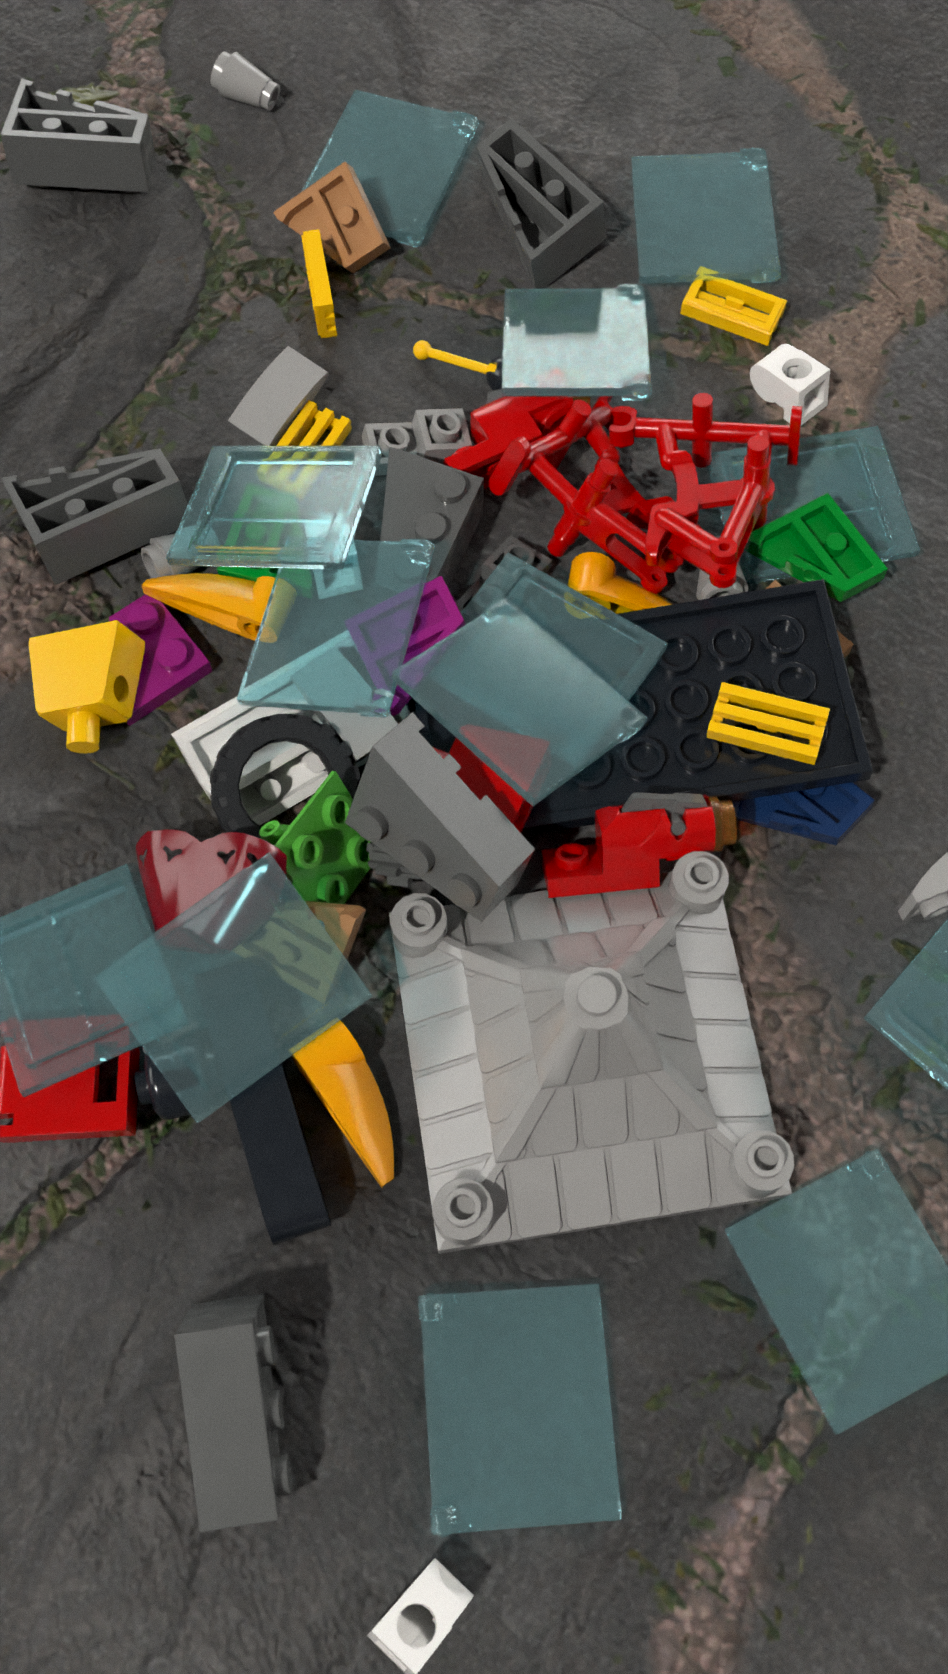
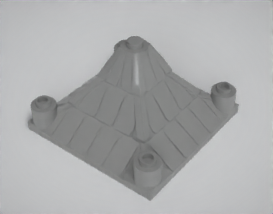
M694 851L685 854L676 862L673 871L660 873V887L556 898H549L548 892L545 890L505 897L483 922H480L467 911L454 904L443 906L435 897L426 893H413L403 897L395 904L392 912H389L439 1254L786 1198L792 1194L789 1179L794 1169V1155L789 1144L777 1134L773 1122L771 1106L761 1070L760 1058L723 901L724 893L729 884L728 871L724 863L717 856L704 851Z

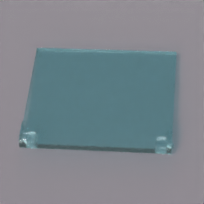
M355 89L302 191L343 162H347L353 167L385 236L395 238L398 243L419 247L479 126V121L472 114L456 110L450 113Z
M740 148V152L631 157L639 284L693 282L696 279H704V281H712V279L751 280L752 283L774 282L780 278L781 269L771 199L767 153L763 148Z
M618 284L617 288L505 289L502 396H622V401H643L650 398L652 395V380L650 376L645 306L646 294L644 287L638 284Z
M288 538L237 697L239 704L245 706L359 713L364 717H388L434 554V544L424 539H401V542Z
M503 598L491 605L484 614L393 670L391 679L532 806L547 797L618 743L625 742L637 733L647 721V717L629 703L507 598Z
M879 1149L866 1151L862 1157L724 1230L835 1435L948 1374V1267Z
M599 1284L457 1294L428 1293L419 1296V1320L422 1325L432 1509H430L431 1535L447 1537L455 1533L622 1520Z

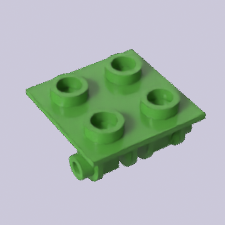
M331 771L290 825L280 824L278 821L273 820L264 824L259 831L260 839L266 840L287 855L286 885L294 888L300 901L345 904L370 869L368 865L370 860L369 852L366 851L367 843H370V841L364 839L357 831L345 823L353 799L336 771Z

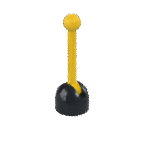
M425 340L416 342L413 347V354L419 360H426L430 357L486 374L487 383L493 391L522 384L526 372L524 359L510 355H500L494 358L488 365L434 349Z

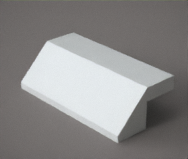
M350 632L171 734L209 799L211 795L210 774L214 768L216 756L221 747L232 737L231 735L241 727L262 717L286 713L305 715L322 724L292 682V678L335 649L346 658L383 703ZM405 705L399 714L393 716L398 724L410 715L407 706ZM288 741L269 743L254 752L243 767L239 783L242 805L251 820L258 825H262L314 794L327 778L328 772L320 758L304 745ZM369 755L356 764L353 761L354 765L360 767L367 763Z

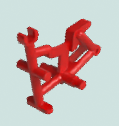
M612 390L601 392L592 409L587 402L575 400L559 428L532 443H529L524 437L512 440L489 479V488L495 495H502L510 490L518 474L527 469L563 505L564 514L554 528V535L547 544L548 551L556 557H562L570 545L574 544L579 536L583 534L637 575L644 589L654 594L662 592L668 582L666 572H676L682 565L683 558L666 548L660 557L658 566H650L643 558L615 537V534L620 535L645 554L647 534L640 528L648 529L652 507L656 504L676 501L669 496L645 500L621 470L618 464L621 457L615 446L610 445V438L603 429V426H605L609 430L610 425H614L613 408L609 403L615 393ZM585 437L599 459L595 464L593 473L586 477L580 489L577 490L557 468L571 445ZM628 513L626 518L621 514Z
M699 393L693 397L692 420L637 417V410L632 407H614V425H610L609 428L610 445L627 447L634 444L635 438L656 439L660 464L666 471H672L676 481V502L656 504L651 509L645 541L646 563L648 565L658 566L660 557L667 548L710 575V582L715 587L728 588L736 582V567L751 533L763 527L766 523L768 503L775 494V484L770 478L772 445L788 446L787 465L797 466L803 406H792L790 425L713 421V397L708 393ZM677 440L692 441V457L687 451L678 449ZM712 442L747 444L743 478L740 480L698 485L695 466L705 468L711 464ZM734 505L720 538L697 526L699 510Z

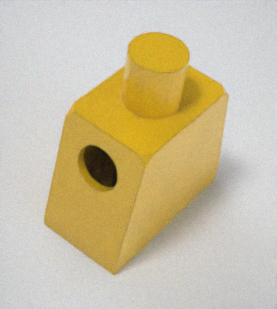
M118 620L29 638L36 711L43 719L61 730L67 731L66 748L72 752L94 753L98 751L100 727L127 722L132 716L145 651V641Z

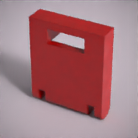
M131 1014L11 1022L2 1025L1 1036L7 1040L19 1041V1044L0 1047V1119L13 1118V1125L0 1126V1142L15 1143L136 1135L138 1094L135 1084V1071H139L140 1020ZM101 1048L109 1054H119L116 1101L98 1102Z

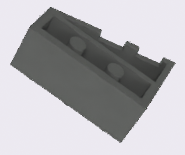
M412 712L372 746L345 823L357 831L364 839L372 842L401 863L408 871L416 874L445 895L456 906L464 909L480 922H483L518 884L535 849L487 795L480 800L456 774L461 768L458 762L450 754L443 759L419 733L424 724Z
M264 1293L194 1303L189 1308L174 1336L200 1533L276 1521L279 1519L283 1496L292 1494V1475L288 1454L279 1455L277 1430H283L284 1427L283 1406L280 1390H273L271 1365H275V1345L271 1325L267 1326Z

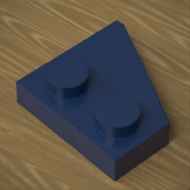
M851 782L723 803L720 807V813L727 818L837 845L867 814L875 800Z

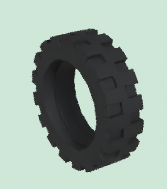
M274 714L259 718L241 727L231 735L232 737L219 750L214 768L210 774L211 805L216 812L220 826L225 832H239L261 838L259 834L261 826L251 820L242 805L239 783L243 767L253 753L269 743L288 741L304 745L320 758L328 775L331 771L337 772L352 799H354L358 788V780H360V772L350 756L353 753L349 746L335 735L336 732L326 724H320L313 720V718L305 715Z

